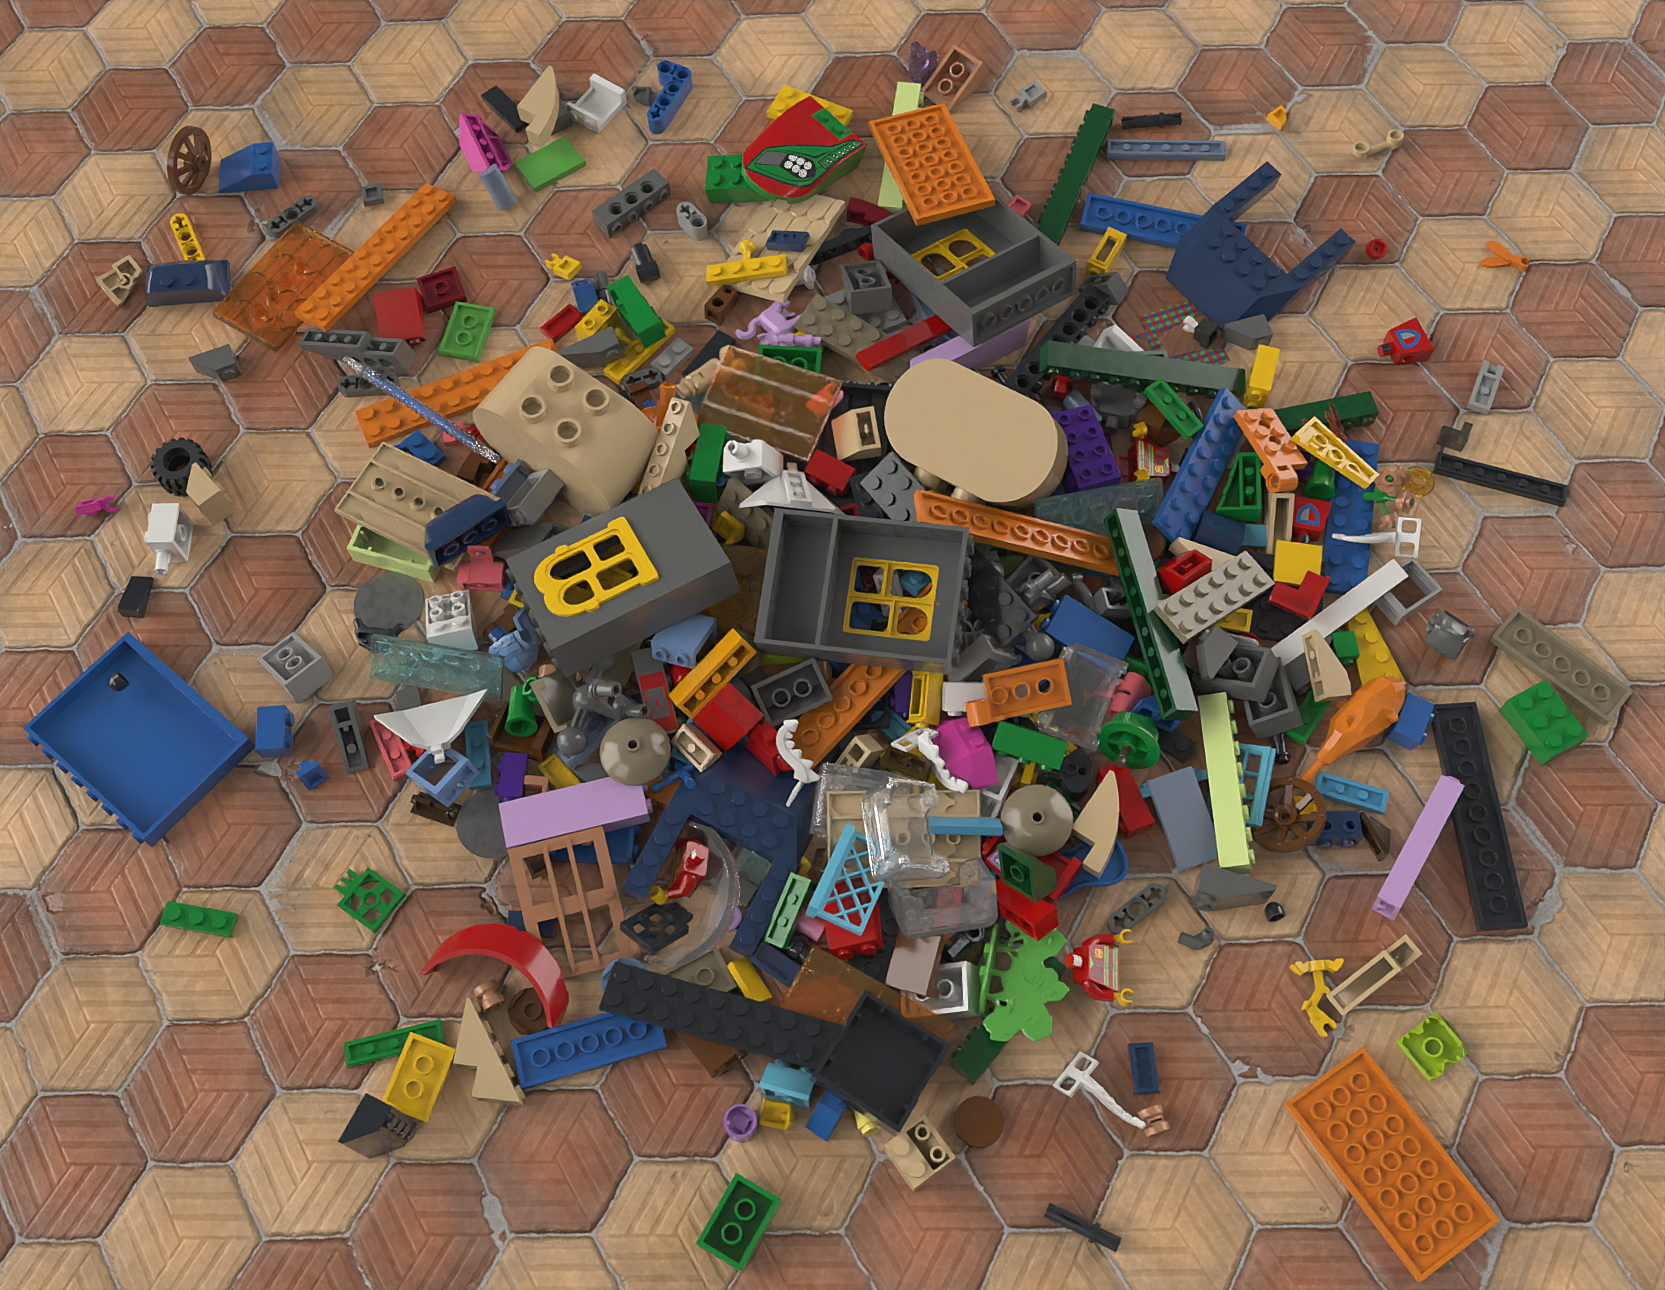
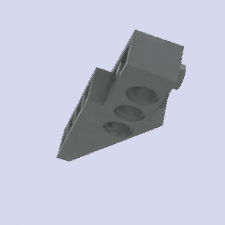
M308 328L299 342V345L305 350L378 374L383 373L384 370L408 372L417 356L404 339L372 337L366 331L329 329L327 332H324L318 328Z

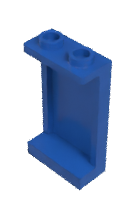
M1064 595L1060 599L1056 598L1050 606L1049 610L1052 612L1049 618L1046 617L1039 627L1042 630L1041 633L1047 634L1056 643L1100 669L1103 676H1115L1135 637L1068 595Z
M642 823L604 832L612 864L634 865L635 858H639L640 845L636 842L637 835H641ZM594 842L588 846H582V844L572 846L576 863L599 864ZM567 847L549 852L551 862L571 863Z

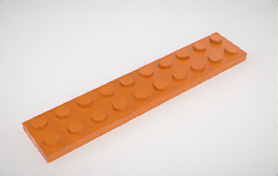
M425 183L294 311L295 316L327 332L457 202L456 196Z
M551 338L403 394L442 420H447L474 410L531 347H544L554 352H557V349ZM397 396L355 411L369 448L436 424V422Z
M917 489L913 495L917 522L969 527L970 535H973V541L1120 576L1108 536Z
M932 581L915 598L927 596L932 589ZM963 600V603H965L964 609H966L968 602ZM906 607L899 614L897 632L907 635H917L923 632L928 623L925 612L918 608ZM851 664L829 687L834 700L804 713L798 719L796 731H789L793 737L788 740L795 743L791 749H800L802 751L801 758L813 762V765L810 767L813 770L907 670Z

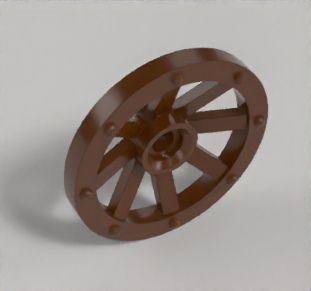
M185 126L180 129L173 138L168 151L167 174L169 182L176 192L185 195H193L200 190L211 167L212 151L210 140L206 132L199 127ZM193 135L194 146L189 139V136ZM183 143L188 149L186 154L180 152ZM178 158L184 160V166L177 169ZM188 173L181 183L179 176Z
M1296 777L1271 779L1267 801L1273 807L1274 812L1264 811L1263 818L1274 822L1258 829L1250 827L1252 839L1259 846L1272 852L1291 853L1302 850L1311 845L1320 836L1325 827L1327 810L1323 797L1312 784ZM1286 788L1285 802L1280 805L1271 791ZM1294 788L1307 793L1295 807L1292 806ZM1247 799V802L1245 804L1248 807L1249 817L1253 801L1252 799ZM1314 800L1317 813L1299 815ZM1314 822L1312 828L1307 833L1298 826V823ZM1280 828L1276 841L1263 836ZM1288 830H1292L1299 837L1296 840L1285 842Z

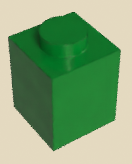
M1355 632L1331 633L1333 638L1329 647L1344 668L1353 666L1360 656Z

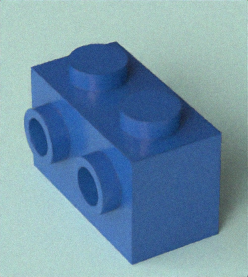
M1408 692L1405 695L1404 704L1397 715L1399 720L1391 723L1385 739L1410 751L1417 745L1421 746L1427 736V733H1425L1426 726L1430 725L1434 717L1432 713L1434 704Z
M286 705L257 707L255 750L262 758L290 756V748L294 745L291 726H294L295 718Z

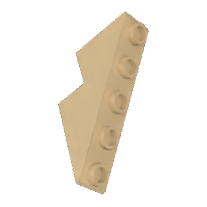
M674 397L671 399L637 496L676 477L679 479L689 468L685 450L700 436L689 401Z
M467 997L453 1064L458 1068L477 1070L472 1097L476 1101L523 1106L522 1100L526 1096L520 1085L515 1086L511 1079L515 1074L509 1063L504 1064L501 1058L504 1052L498 1041L493 1042L490 1034L494 1032L488 1020L483 1021L479 1014L483 1012L481 1005L477 999L472 1001Z

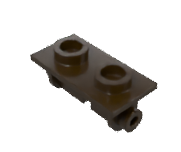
M421 791L417 795L413 794L410 801L414 804L410 813L451 827L454 826L459 810L462 805L456 803L446 807L431 795Z

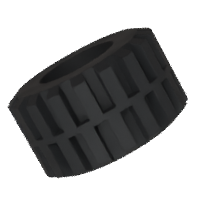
M179 437L178 440L175 438L170 439L169 443H162L163 446L161 448L158 447L155 450L156 454H152L151 457L153 460L150 462L152 474L164 490L169 494L173 493L175 496H180L181 494L184 497L189 496L186 490L191 467L195 462L201 469L206 467L211 474L213 473L211 470L213 468L212 463L202 447L189 438L187 440L184 437ZM189 463L184 469L175 471L181 464Z

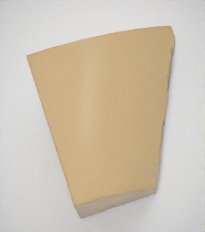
M130 255L112 264L113 269L96 278L99 286L118 307L123 304L142 273L141 268Z

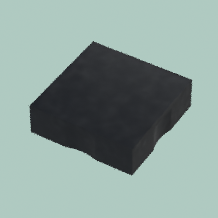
M865 989L809 1080L893 1136H897L951 1044L924 1026L908 1020L896 1008Z

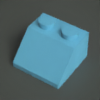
M775 1061V1064L768 1062L759 1084L761 1096L790 1102L792 1105L810 1109L816 1084L809 1079L814 1071L799 1067V1070L789 1068L790 1064Z

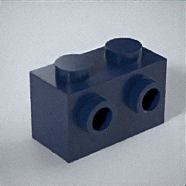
M1327 811V820L1322 833L1309 846H1317L1319 849H1327L1339 845L1342 848L1355 847L1363 838L1359 811ZM1306 822L1307 831L1312 828L1314 822Z

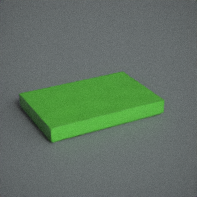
M565 136L514 162L518 171L535 193L586 166L584 159Z
M456 301L438 350L439 356L479 363L496 315V309Z

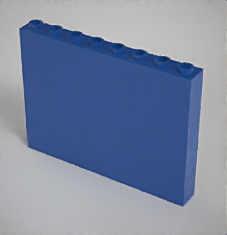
M129 632L23 727L29 733L26 738L36 747L41 744L44 747L41 752L50 760L56 758L59 761L56 766L65 774L71 772L74 776L70 779L80 788L85 785L89 789L85 793L95 802L100 799L104 803L101 808L110 816L115 813L119 817L116 822L125 830L130 827L134 831L131 836L141 845L146 842L151 847L255 748L253 742ZM117 671L130 683L126 689L118 692L113 691L109 686L110 677Z

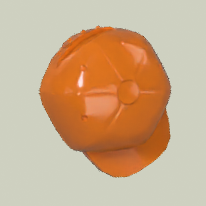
M665 382L660 384V399L657 400V406L641 410L658 432H660L670 401L673 397L675 398L677 386L673 383ZM694 413V417L697 424L698 414Z

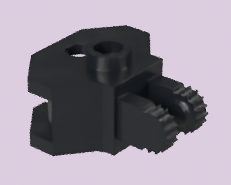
M1075 749L1066 758H1063L1060 770L1053 769V771H1056V774L1041 772L1038 774V780L1048 784L1052 781L1074 802H1078L1087 794L1088 787L1091 785L1093 762L1085 751Z

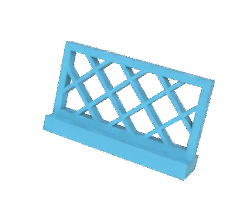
M846 823L805 915L812 918L818 916L861 936L899 850L854 831L855 826ZM855 840L865 843L868 851L857 854L853 846ZM882 851L891 855L888 862L879 864L875 853ZM870 855L875 866L863 869L859 858ZM855 860L859 871L847 874L844 864ZM877 870L881 880L870 885L866 874ZM861 875L865 887L854 890L850 879ZM846 881L850 892L838 895L835 884ZM868 891L871 902L860 905L856 894ZM852 896L856 907L845 911L840 900ZM836 901L840 913L832 915L823 910L826 904ZM859 912L862 919L860 927L850 923L847 915Z

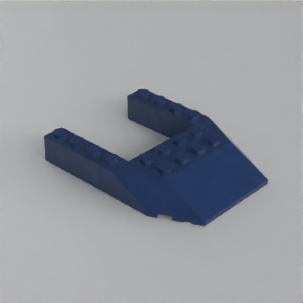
M1268 161L1215 203L1179 240L1165 278L1210 321L1218 323V329L1222 332L1224 325L1227 323L1262 314L1270 322L1347 256L1356 242L1340 228L1289 273L1286 274L1232 224L1275 188L1282 174Z
M736 742L726 752L719 748L722 752L721 756L703 772H700L698 769L690 772L692 779L696 783L694 788H687L682 780L627 877L622 892L642 903L644 902L688 821L732 842V844L772 864L729 946V949L750 959L772 918L790 873H795L814 835V782L804 783L788 807L786 803L799 782L798 779L794 778L795 772L782 770L774 776L747 747Z

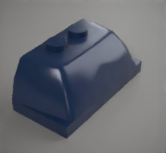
M188 260L146 266V304L149 307L230 301L229 261Z
M475 494L425 525L424 547L434 569L438 570L465 553L467 546H476L510 525L511 521L505 502L502 498L495 501L486 495Z

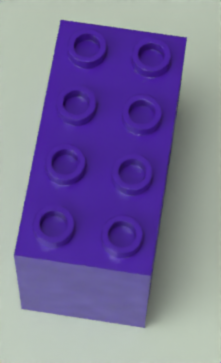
M1089 404L1052 414L1051 416L1062 427L1068 443V462L1061 483L1073 512L1083 511L1087 498L1101 494L1107 495L1106 504L1114 503L1122 476L1092 405Z

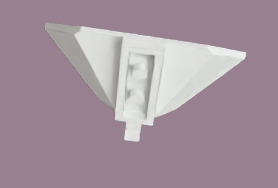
M787 462L788 470H783L782 475L769 480L740 503L739 508L773 505L846 515L806 480L804 472L797 471L796 463Z
M485 689L470 695L404 711L374 715V718L410 745L426 749L428 754L432 753L435 757V764L445 762L444 750L451 749V742L464 729L489 691Z

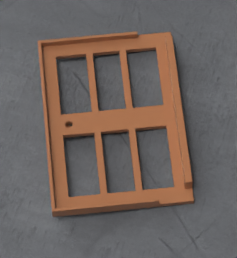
M603 826L507 850L526 931L542 942L537 922L556 917L559 918L569 965L561 966L564 979L606 968L609 963L619 958H633L630 938L620 930V923L625 920ZM593 841L604 888L583 893L572 846ZM567 847L578 894L559 899L549 852ZM543 853L554 901L533 906L522 858ZM608 904L620 951L599 957L588 909ZM582 911L593 958L575 963L564 915Z

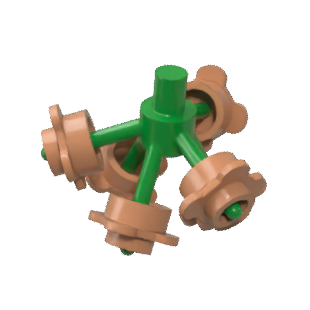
M1396 464L1397 469L1393 472L1383 469L1381 474L1374 480L1377 487L1374 488V492L1363 493L1364 502L1375 500L1376 503H1380L1385 513L1384 516L1380 517L1382 524L1378 526L1379 528L1385 525L1387 529L1395 528L1398 524V517H1404L1403 514L1399 516L1396 510L1390 513L1385 504L1386 502H1394L1395 508L1403 511L1405 514H1408L1410 509L1414 507L1415 497L1408 489L1399 491L1395 497L1388 496V494L1394 491L1396 486L1401 485L1403 487L1407 483L1412 486V483L1409 481L1412 478L1411 471L1407 470L1405 466L1400 469Z

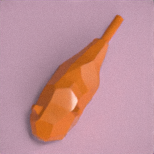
M1394 676L1377 677L1364 684L1348 701H1339L1336 704L1338 711L1330 719L1328 735L1316 754L1317 760L1300 779L1310 782L1324 766H1330L1344 756L1363 749L1374 737L1387 729L1391 723L1397 722L1399 720L1397 715L1405 700L1404 682Z

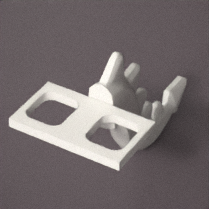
M1398 517L1397 531L1374 532L1365 536L1332 534V537L1338 540L1358 543L1396 542L1395 556L1418 558L1422 519ZM1402 521H1416V532H1402ZM1400 543H1414V554H1401L1399 552Z
M784 720V725L779 729L776 736V745L779 753L794 769V778L799 780L786 803L788 807L804 783H811L820 779V776L810 769L813 762L802 759V751L800 749H791L795 743L788 740L793 737L789 731H796L798 720Z
M927 727L919 728L891 743L893 747L904 752L919 746V751L928 760L933 761L931 769L944 786L950 790L960 791L962 794L966 792L968 784L960 779H957L956 782L954 777L950 779L949 771L943 768L945 762L939 757V747L931 742L932 738L939 735L937 731ZM905 741L912 742V744L908 746L899 745Z
M1081 1051L1053 1084L1054 1088L1071 1098L1082 1085L1085 1090L1095 1095L1109 1110L1126 1122L1140 1129L1146 1127L1145 1122L1126 1113L1121 1106L1115 1103V1100L1108 1095L1104 1088L1089 1076L1099 1062ZM1082 1058L1092 1062L1084 1072L1075 1068ZM1067 1077L1076 1080V1083L1069 1091L1060 1087Z

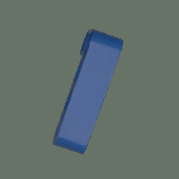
M668 60L661 61L657 65L659 83L664 88L647 112L649 130L653 134H661L667 129L693 88L691 70Z

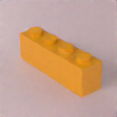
M732 628L668 694L680 710L693 719L757 651Z

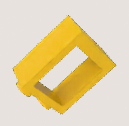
M1259 344L1250 368L1246 393L1242 401V405L1247 410L1264 408L1271 391L1280 349Z

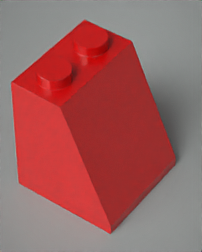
M415 287L373 293L381 338L404 339L409 345L421 344V341L426 340L423 299Z
M729 682L702 708L692 721L726 752L747 734L764 715Z
M862 877L850 879L854 890L865 887ZM846 881L835 884L838 895L850 892ZM868 891L856 894L860 905L871 902ZM852 896L840 900L845 911L856 907ZM878 899L861 936L823 919L829 949L837 959L847 960L854 955L873 954L877 950L884 949ZM836 901L826 904L823 910L832 915L840 913ZM859 912L847 915L850 923L860 927L862 919Z

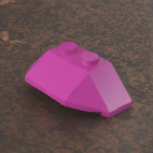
M460 113L459 145L472 172L482 173L493 164L498 166L501 173L509 170L513 162L500 136L489 125L484 123L479 115Z
M967 715L940 720L939 726L933 729L939 735L932 738L931 742L939 747L938 754L945 762L944 769H947L950 775L971 784L970 786L976 790L998 785L999 781L992 748L980 727H970Z

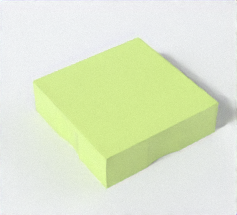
M357 525L346 548L353 561L434 583L440 568L435 570L430 560L425 556H421L360 525Z

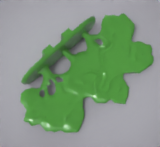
M1007 920L1005 925L1011 937L1004 944H1000V926L996 923L991 943H985L984 958L986 966H981L979 972L981 983L980 1015L986 1012L989 1000H992L996 1006L994 1012L984 1019L983 1025L991 1033V1040L1008 1042L1019 1030H1022L1024 1035L1033 1042L1040 1041L1052 1033L1053 1017L1048 1013L1044 1004L1060 1001L1070 991L1064 982L1058 980L1059 976L1053 968H1045L1044 960L1058 954L1067 940L1055 928L1037 942ZM1019 932L1020 936L1014 937V934ZM1020 939L1024 941L1023 945L1018 948L1009 947L1014 946V941ZM1016 951L1018 956H1013L1011 952ZM998 952H1007L1012 959L1011 967L1006 971L995 969ZM993 976L1001 977L1004 988L1002 992L990 994ZM1000 1001L1007 1002V1005H1000Z

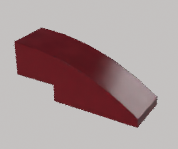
M850 196L847 206V222L867 226L893 215L876 204Z

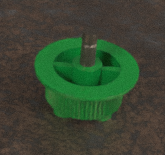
M1120 711L1112 718L1111 722L1101 726L1097 732L1096 742L1100 751L1119 768H1123L1126 763L1128 768L1145 769L1153 766L1160 756V747L1157 742L1159 732L1156 726H1154V720L1150 717H1144L1133 712Z

